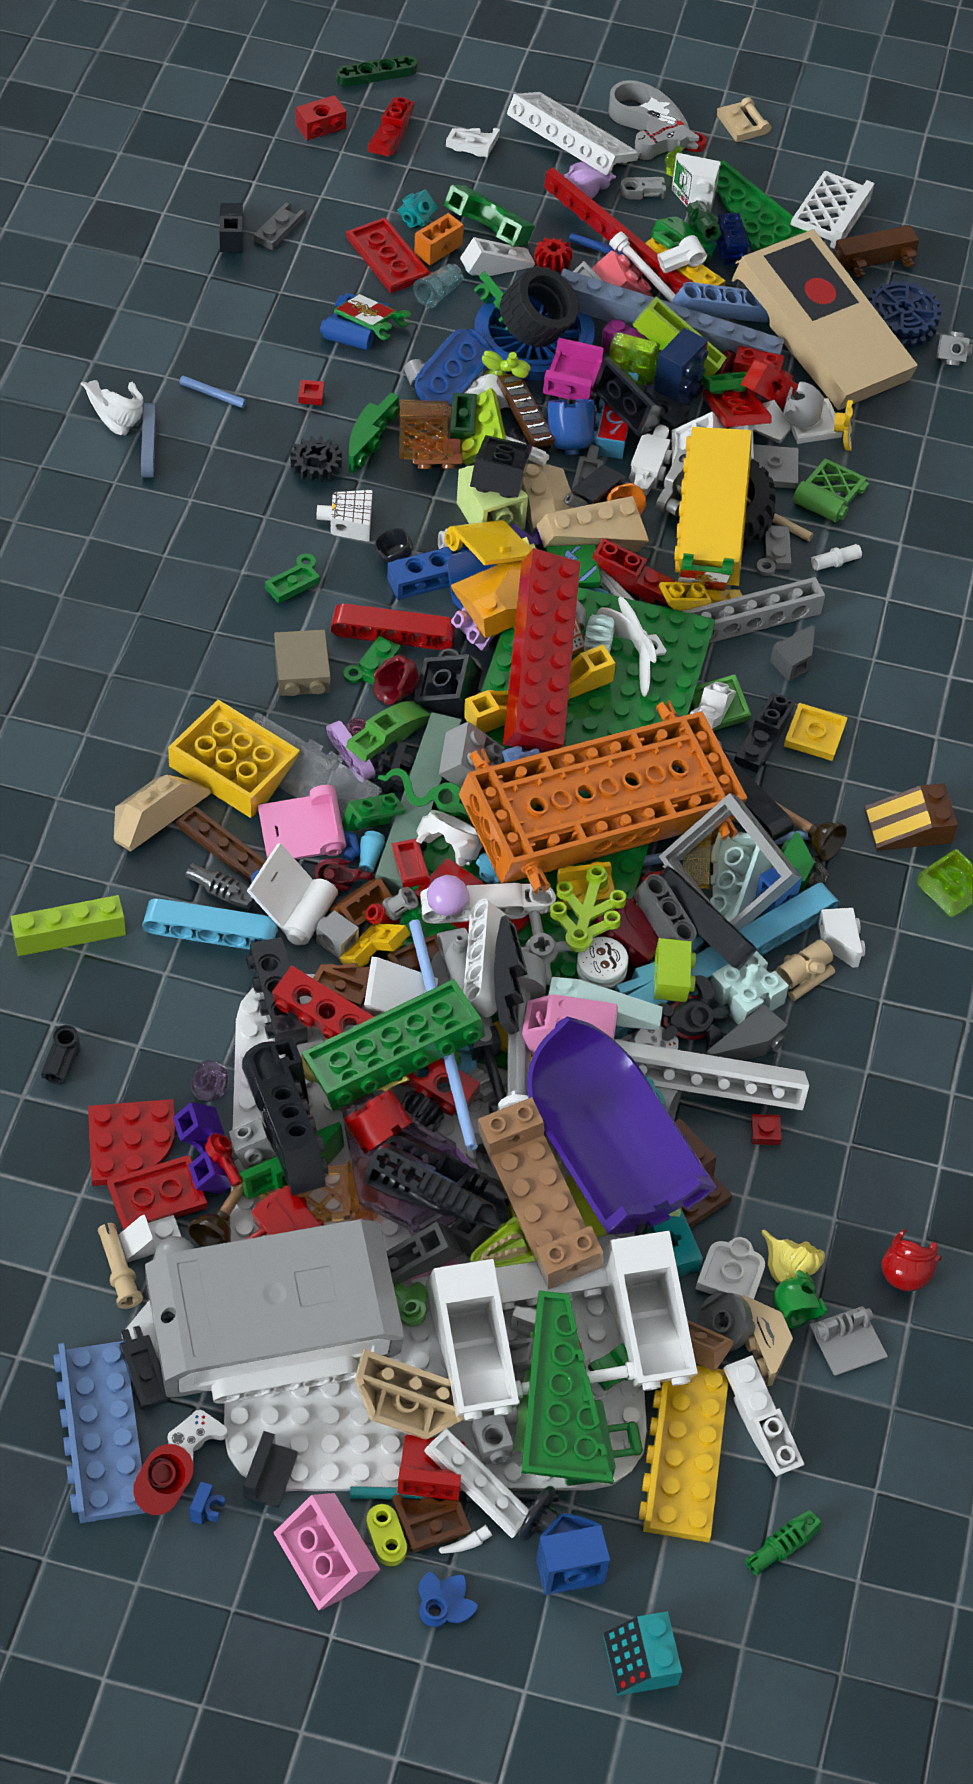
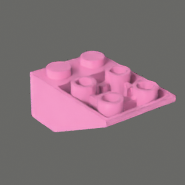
M556 994L529 1000L526 1007L522 1036L533 1057L539 1044L555 1028L556 1023L568 1016L588 1022L614 1039L618 1006L615 1003Z

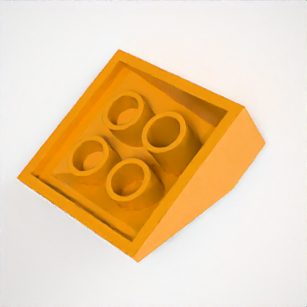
M521 561L500 563L451 585L452 590L485 639L515 626Z

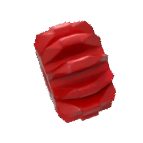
M554 236L550 240L544 238L543 242H538L534 252L537 267H546L562 273L563 269H569L573 258L570 243L564 242L563 238L557 240Z

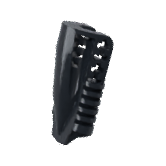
M398 1131L391 1136L384 1145L374 1152L363 1176V1183L380 1193L443 1216L465 1219L471 1223L475 1222L495 1230L504 1227L509 1217L505 1206V1192L500 1181L489 1177L484 1172H479L478 1169L470 1167L469 1164L463 1163L456 1157L453 1158L450 1154L444 1153L403 1131ZM398 1140L403 1142V1150L397 1147L396 1142ZM413 1147L417 1148V1150L411 1155L410 1150ZM424 1154H427L429 1156V1163L422 1161V1156Z

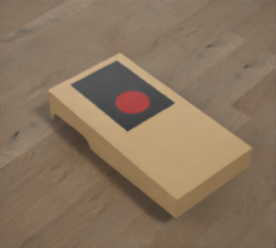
M814 229L742 256L741 260L736 262L739 265L732 278V282H735L736 279L741 280L765 308L770 318L769 326L779 338L784 339V344L791 355H794L838 410L846 407L847 400H853L852 404L911 379L918 366Z

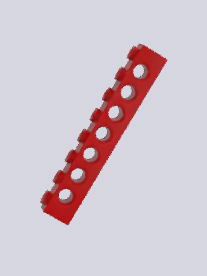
M292 965L272 991L277 1008L285 1013L291 1011L299 1016L298 1020L309 1028L315 1026L322 1031L321 1034L326 1039L344 1032V1028L348 1025L357 1026L374 1017ZM302 996H309L310 998H312L311 1001L307 1004H300L297 1002V1000ZM326 1010H331L335 1013L329 1019L322 1018L320 1015ZM439 1059L421 1068L429 1072L426 1077L419 1078L414 1075V1071L406 1075L409 1081L400 1084L403 1087L409 1085L418 1093H423L428 1098L431 1097V1100L440 1105L439 1108L447 1115L453 1117L455 1114L458 1116L452 1090L447 1093L438 1090L441 1084H450L443 1059ZM458 1069L469 1108L480 1092V1082Z

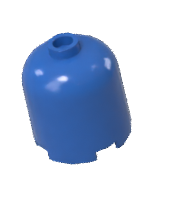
M566 399L549 400L547 406L548 426L555 438L553 446L557 449L565 450L567 455L579 454V449L587 448L594 439V400L577 399L576 404H567Z

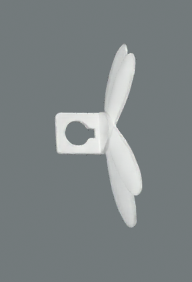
M619 597L618 602L622 613L602 607L598 609L597 615L602 614L612 617L615 622L614 635L631 640L639 652L640 689L643 697H646L650 685V661L655 663L656 656L665 655L666 649L656 634L647 635L629 603L623 597Z

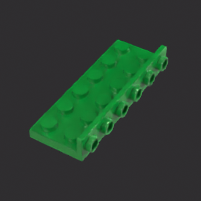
M452 979L303 1051L302 1055L327 1096L331 1109L334 1111L469 1044L477 1042L485 1037V1031L481 1017L455 979Z

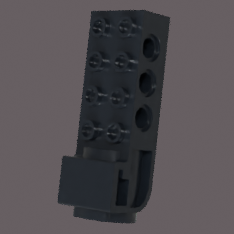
M290 1037L276 1042L259 1043L249 1049L244 1055L242 1069L262 1116L291 1195L294 1196L326 1187L324 1175L329 1172L325 1157H321V1153L325 1152V1147L321 1135H315L318 1132L314 1117H308L310 1110L303 1062L295 1041Z

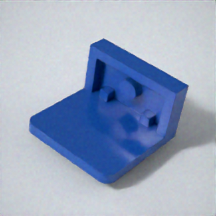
M471 550L447 556L446 565L452 603L460 610L464 607L452 590V584L496 566V564L483 565Z

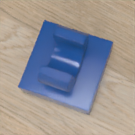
M204 1482L200 1483L189 1509L190 1521L202 1525L205 1516L210 1521H219V1513L212 1511L210 1508L213 1505L224 1507L225 1498L221 1495H213V1485Z

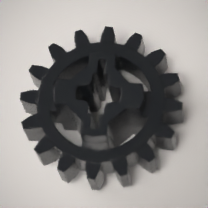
M310 436V441L301 439V445L294 444V450L290 451V466L294 468L295 474L301 473V479L309 477L310 482H313L314 478H318L320 482H323V477H326L330 480L332 479V473L338 474L339 468H342V451L339 450L338 444L332 445L331 439L325 442L322 436L318 440H314L313 436Z

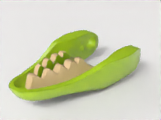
M516 1216L511 1218L504 1227L476 1248L470 1256V1261L477 1262L494 1259L495 1268L536 1262L524 1239Z

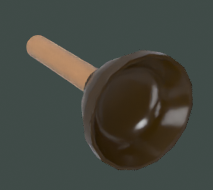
M777 803L790 816L793 825L808 833V837L811 838L812 847L820 860L828 861L838 853L847 835V828L844 824L839 822H826L821 825L817 823L812 824Z
M242 1184L233 1188L220 1210H216L214 1214H204L189 1224L188 1233L198 1245L206 1247L231 1242V1228L228 1224L230 1221L229 1216L244 1194Z

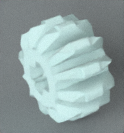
M592 614L589 617L584 651L604 645L610 654L615 625L612 617L602 614Z

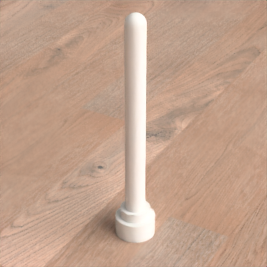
M622 231L616 234L609 245L615 251L623 252L670 303H673V298L676 294L629 246V238Z

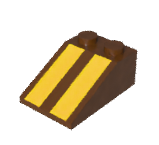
M945 783L917 786L869 804L864 808L876 851L950 844L953 842L958 826Z

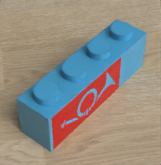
M629 372V374L638 382L639 374ZM600 398L599 410H602V413H597L595 427H598V431L594 430V439L591 444L599 446V456L623 459L629 426Z

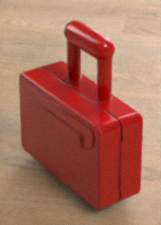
M285 1186L282 1189H277L256 1204V1207L252 1210L254 1223L259 1230L246 1239L324 1226V1222L314 1217L308 1209L307 1200L304 1197L292 1196L289 1187Z

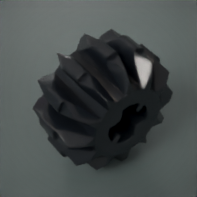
M414 1090L406 1092L404 1096H401L399 1102L413 1121L407 1126V1130L413 1131L415 1135L420 1134L422 1137L432 1136L434 1131L438 1130L443 1120L444 1113L439 1108L438 1103L433 1102L431 1097L428 1098L423 1093H418Z

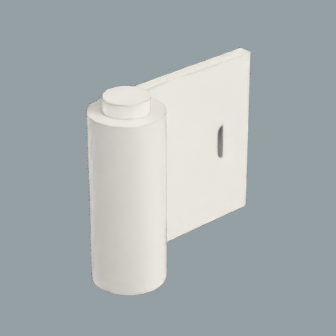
M277 843L247 890L252 898L286 934L287 939L295 945L308 944L316 931L317 923L325 916L338 895V890L329 881L324 879L313 880L281 843Z

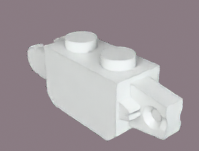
M664 425L656 426L653 435L645 434L641 436L631 462L632 469L629 479L633 484L642 488L646 496L651 488L656 489L659 480L663 481L666 473L664 465L669 464L671 461L673 450H669L670 439H667L669 429Z

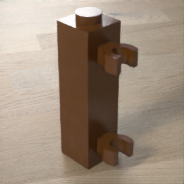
M911 225L836 240L835 250L832 253L846 271L853 270L855 277L858 278L865 276L863 268L897 260H902L905 267L914 266L912 258L917 256L916 251L919 239Z

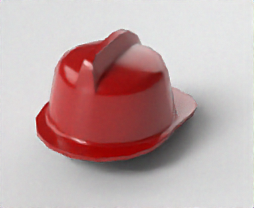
M164 1444L157 1447L149 1455L133 1484V1496L137 1505L144 1512L150 1515H162L169 1512L177 1504L193 1475V1461L190 1454L179 1445Z

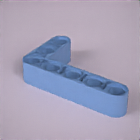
M686 282L673 298V304L714 317L768 323L770 321L767 311L749 289Z

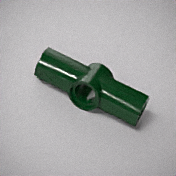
M699 200L689 203L686 208L689 226L697 229L702 238L707 242L718 240L721 235L718 216L711 214L704 203Z

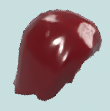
M402 655L385 660L373 674L375 678L373 693L380 702L382 701L386 705L396 704L415 692L420 678L416 663Z

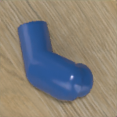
M343 828L346 848L342 850L343 858L353 861L354 858L357 859L360 855L357 836L351 831L346 832Z

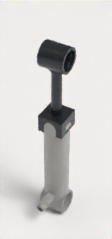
M465 927L437 933L439 952L442 959L446 962L450 979H455L462 991L464 990L468 932ZM478 1013L482 1019L485 1037L473 1044H469L468 1048L472 1061L484 1059L496 1099L488 1104L489 1114L498 1111V1103L506 1097L494 1057L500 1055L502 1042L497 1026H493L491 1016L484 1017Z

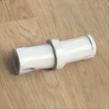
M857 544L841 549L837 547L832 548L830 552L811 557L812 567L816 571L832 566L840 567L845 562L860 559L862 551Z

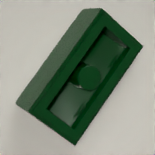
M453 393L450 439H462L474 435L477 394Z

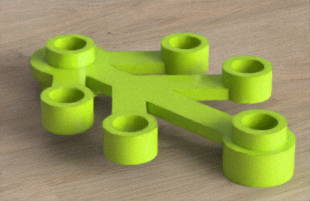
M600 865L592 866L586 873L588 889L583 905L573 894V886L570 882L561 881L556 886L558 898L563 899L579 918L577 926L567 916V907L563 902H554L550 906L551 917L557 920L566 930V944L574 952L588 950L593 942V937L609 929H617L620 926V914L611 910L620 909L626 905L625 892L614 890L610 894V899L595 906L599 890L605 888L608 884V872ZM605 914L604 921L589 927L591 920Z

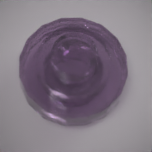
M213 1060L201 1062L193 1072L191 1079V1089L194 1096L206 1102L217 1101L227 1089L228 1072L226 1067L220 1062Z

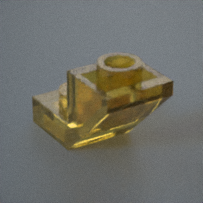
M712 832L683 857V867L700 889L709 888Z

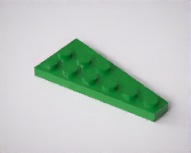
M541 1290L537 1293L521 1473L613 1484L614 1479L612 1471H610L595 1400L584 1364L585 1359L578 1339L575 1317L569 1294Z

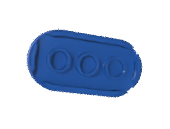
M473 329L454 331L423 365L415 378V391L422 403L433 409L448 408L452 405L453 393H464L485 368L482 356H484L485 351H488L489 347L486 339L479 332Z

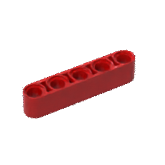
M339 604L334 609L331 632L343 638L375 642L378 636L398 645L444 650L452 647L456 627L451 623L452 619L445 616Z

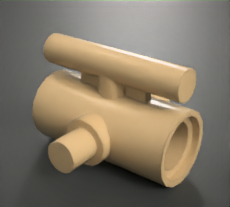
M816 940L798 954L787 955L784 958V963L776 968V972L789 985L788 989H792L788 992L791 1000L796 1001L835 973L834 967L828 964L833 960V953L824 941Z

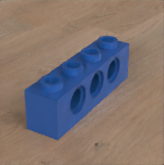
M463 543L462 548L458 551H452L449 547H443L431 552L420 553L412 557L389 562L387 580L397 600L450 587L446 565L447 556L470 549Z

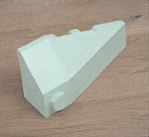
M718 832L711 853L713 875H711L710 883L713 885V894L710 902L729 922L754 901L760 875L772 868L770 861L749 834L738 832L732 839L728 835L725 841L722 839L720 832Z
M552 977L549 995L556 994L615 1003L618 1006L616 1026L660 1030L663 1011L661 1006L580 979Z

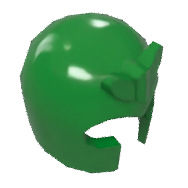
M798 1270L797 1276L786 1278L774 1291L772 1298L775 1310L782 1312L790 1329L800 1327L806 1322L820 1318L827 1313L823 1299L817 1298L816 1285L813 1283L814 1281L808 1272L804 1273Z

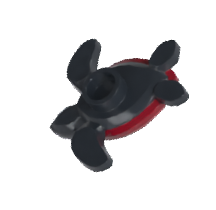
M696 975L695 986L698 990V997L688 995L687 1002L675 1001L671 1006L667 1003L658 1004V1006L663 1007L662 1024L665 1029L662 1031V1039L669 1041L676 1035L687 1040H697L706 1036L707 1046L705 1053H707L711 1047L723 1038V1033L713 1022H721L727 1019L731 1011L723 1005L709 1006L715 996L714 986L706 977Z

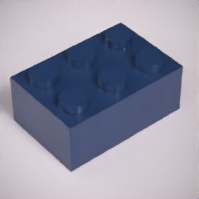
M683 328L658 354L654 390L687 406L694 397H698L703 388L701 381L706 370L704 362L708 356V340Z

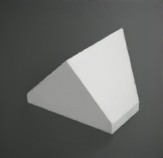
M775 400L762 403L772 415V423L753 425V431L780 444L790 432L792 426L786 417H782L783 412Z

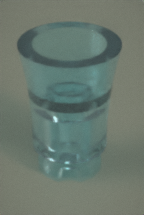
M447 264L428 276L416 280L413 290L417 300L427 308L436 307L447 294L457 288L463 281L461 269L456 264Z

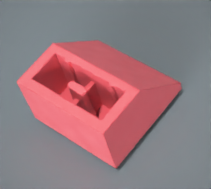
M611 250L592 267L593 271L604 282L653 297L650 292L652 288L644 279L643 273L623 254L619 255Z

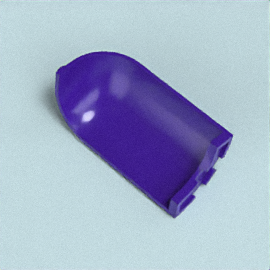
M568 1016L558 1021L555 1028L539 1044L532 1057L527 1077L528 1098H533L544 1122L545 1133L607 1234L634 1233L637 1226L648 1224L650 1228L670 1220V1213L683 1206L688 1210L714 1191L717 1186L631 1056L609 1035L588 1022Z

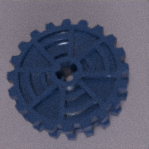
M894 280L889 285L882 283L880 288L876 287L873 289V293L869 295V302L904 347L909 345L913 348L917 343L922 346L926 340L930 341L937 332L942 308H939V300H934L935 294L928 293L926 287L920 288L914 282L908 284L907 281L902 280L901 283H897Z

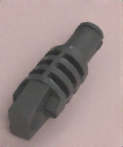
M192 863L190 868L193 870L188 868L186 872L187 879L204 886L209 894L229 904L249 910L255 902L247 892L248 887L219 871L210 872L196 863Z

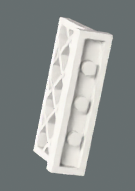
M824 171L792 218L791 225L805 231L814 229L820 237L831 240L830 247L835 249L836 240L844 239L848 236L870 202L875 183L866 180L864 185ZM825 180L835 183V185L827 186ZM846 189H851L856 192L847 193ZM839 191L841 195L833 196L831 192ZM825 193L827 197L819 198L817 194ZM846 201L847 205L839 206L837 202ZM831 203L833 207L825 208L823 204ZM817 205L819 209L810 210L809 206ZM837 213L839 217L831 218L829 214ZM823 215L825 219L816 220L815 216ZM807 217L810 219L809 222L800 220V218ZM829 225L831 231L825 230L821 226Z

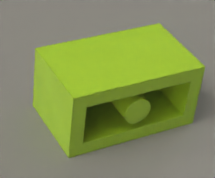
M658 939L655 951L653 999L687 1002L689 992H694L695 976L691 975V969L695 968L696 953L691 952L692 941Z

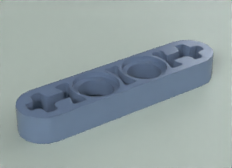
M144 403L141 477L154 478L156 403Z

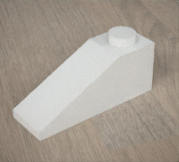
M473 237L460 258L466 271L474 276L480 275L484 271L489 276L531 268L535 265L533 258L526 248L513 247L508 244Z

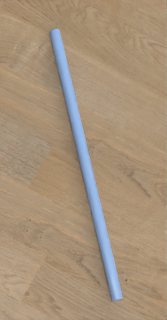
M412 920L409 925L427 992L437 986L421 923L419 920ZM453 1052L443 1057L466 1149L472 1151L478 1145Z

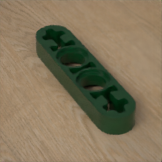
M403 55L343 65L336 70V82L346 87L412 76L417 72V59L411 55ZM383 68H391L392 70H383ZM363 71H369V72H371V73L365 74V73H362V72H363Z

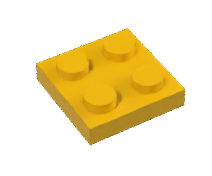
M799 703L787 733L784 747L833 761L848 717Z

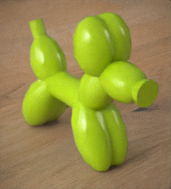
M485 351L484 356H482L484 365L489 368L484 375L493 374L500 376L507 375L506 372L512 371L514 376L526 378L531 369L527 362L518 359L515 352H510L507 360H503L500 355L493 351Z

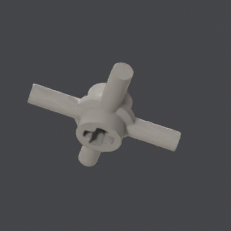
M532 911L529 913L533 936L527 941L525 947H521V950L535 954L543 960L546 965V989H550L552 980L550 963L556 959L558 953L572 950L566 944V941L556 942L551 936L543 932L540 912ZM539 948H543L544 952H540Z

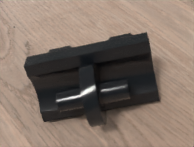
M399 742L396 752H392L390 757L389 752L382 751L381 754H376L372 757L371 763L374 769H376L375 773L377 775H383V772H385V776L389 771L397 768L409 773L412 770L416 757L406 753V744ZM395 775L387 781L382 780L379 791L386 794L392 788L403 792L405 788L402 778Z

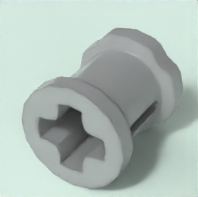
M409 887L400 889L399 894L394 897H388L382 902L386 915L392 920L401 918L402 913L408 909L417 908L419 904L415 892Z

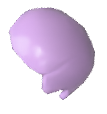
M452 875L436 878L427 890L429 907L435 913L444 916L461 913L466 903L470 900L466 884L458 877Z

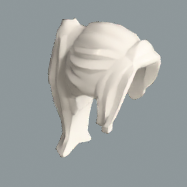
M97 380L90 381L89 383L81 382V385L87 390V395L97 414L114 433L125 436L129 432L130 427H133L140 420L143 414L144 401L142 394L133 382H129L128 386L129 391L133 395L132 399L110 392L108 389L101 390Z

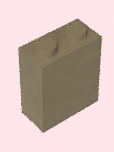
M325 629L275 632L274 650L279 696L330 693V670Z

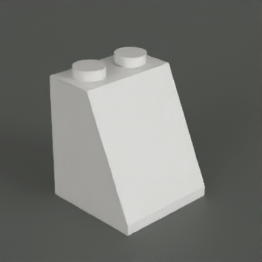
M372 957L364 1011L375 1017L425 993L426 988L422 973L378 957ZM434 977L436 986H438V978Z

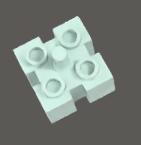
M757 951L740 970L727 964L711 976L710 982L715 989L714 999L720 1005L728 1004L730 1006L731 1012L729 1015L738 1025L763 1004L773 1011L785 1003L789 985L776 971L769 973L766 970L768 962Z

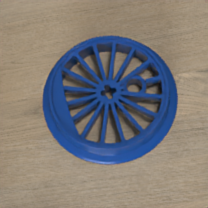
M493 296L490 302L484 303L479 309L475 319V330L486 339L489 347L488 351L497 353L503 360H507L509 353L515 351L519 360H523L530 365L531 369L528 376L523 378L524 380H544L546 371L550 370L558 339L553 344L540 348L528 346L519 341L499 321L501 314L500 310L493 303L495 300ZM529 296L533 307L539 309V313L543 315L544 311H547L544 305L537 299ZM579 312L578 317L575 319L576 321L571 326L575 330H566L559 338L567 340L579 339L578 342L592 345L595 335L593 320L591 316ZM546 313L544 317L550 319L549 313ZM494 323H496V324H498V325H500V326H502V327L492 326V325H493ZM533 349L537 360H530ZM528 350L526 359L520 358ZM541 353L547 358V360H542Z

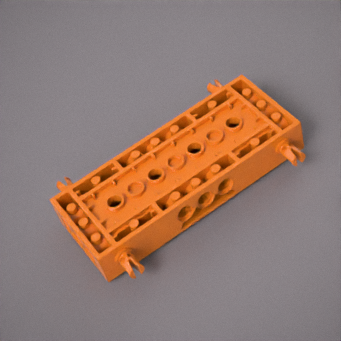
M668 700L666 706L664 702H661L656 707L663 720L662 722L494 766L491 765L485 749L482 748L480 755L477 750L472 752L469 757L476 770L468 772L459 796L500 883H509L528 877L535 894L538 893L540 888L545 892L550 888V884L544 875L545 872L684 834L729 793L739 797L745 803L747 796L703 711L678 717L672 702ZM672 765L680 766L684 773L675 772L672 769ZM625 778L634 779L638 785H629ZM578 791H587L590 794L591 798L586 799L581 797ZM536 803L541 805L543 811L533 810L530 804ZM733 814L717 827L724 841L728 835L732 839L738 834L732 822L735 819Z

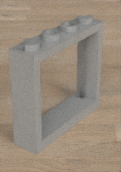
M729 793L658 857L664 863V868L670 866L677 871L711 904L679 861L733 814L781 875L774 884L730 921L739 930L751 923L802 877L743 801Z

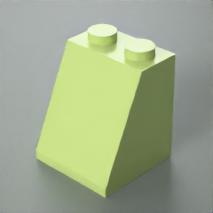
M474 465L459 469L457 504L469 524L504 520L507 524H515L522 530H525L528 495L521 490L519 496L513 498H505L499 493L492 491L488 493L479 492L474 487H470Z

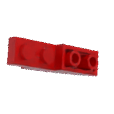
M404 97L393 98L382 115L381 125L368 144V152L388 157L390 154L396 153L408 127L415 102L409 101Z
M605 538L601 540L592 558L610 577L628 591L650 604H654L655 600H658L670 606L659 584L660 582H676V580L645 566L647 559Z

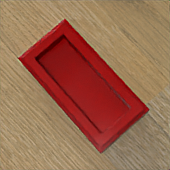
M417 838L391 843L403 888L430 883L420 845L416 842Z

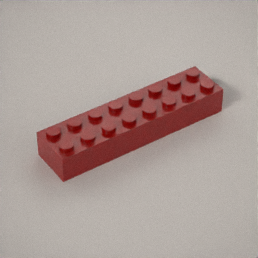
M535 548L521 562L503 744L511 747L520 746L522 750L526 751L537 748L540 753L559 749L564 745L581 562Z

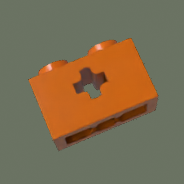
M447 213L415 233L414 253L429 266L463 245L464 224Z

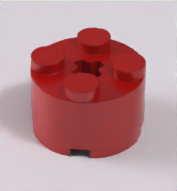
M390 1090L376 1096L366 1103V1106L343 1119L346 1123L345 1126L364 1154L372 1151L377 1145L387 1141L391 1136L413 1122L395 1094H392Z

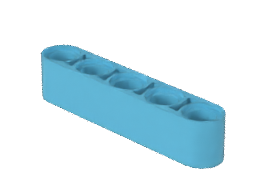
M151 899L149 901L142 925L145 931L155 935L249 950L250 943L275 938L278 929L277 924L269 916L165 899Z

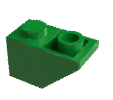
M795 831L791 840H785L781 851L802 877L799 895L804 892L811 878L815 862L800 833Z

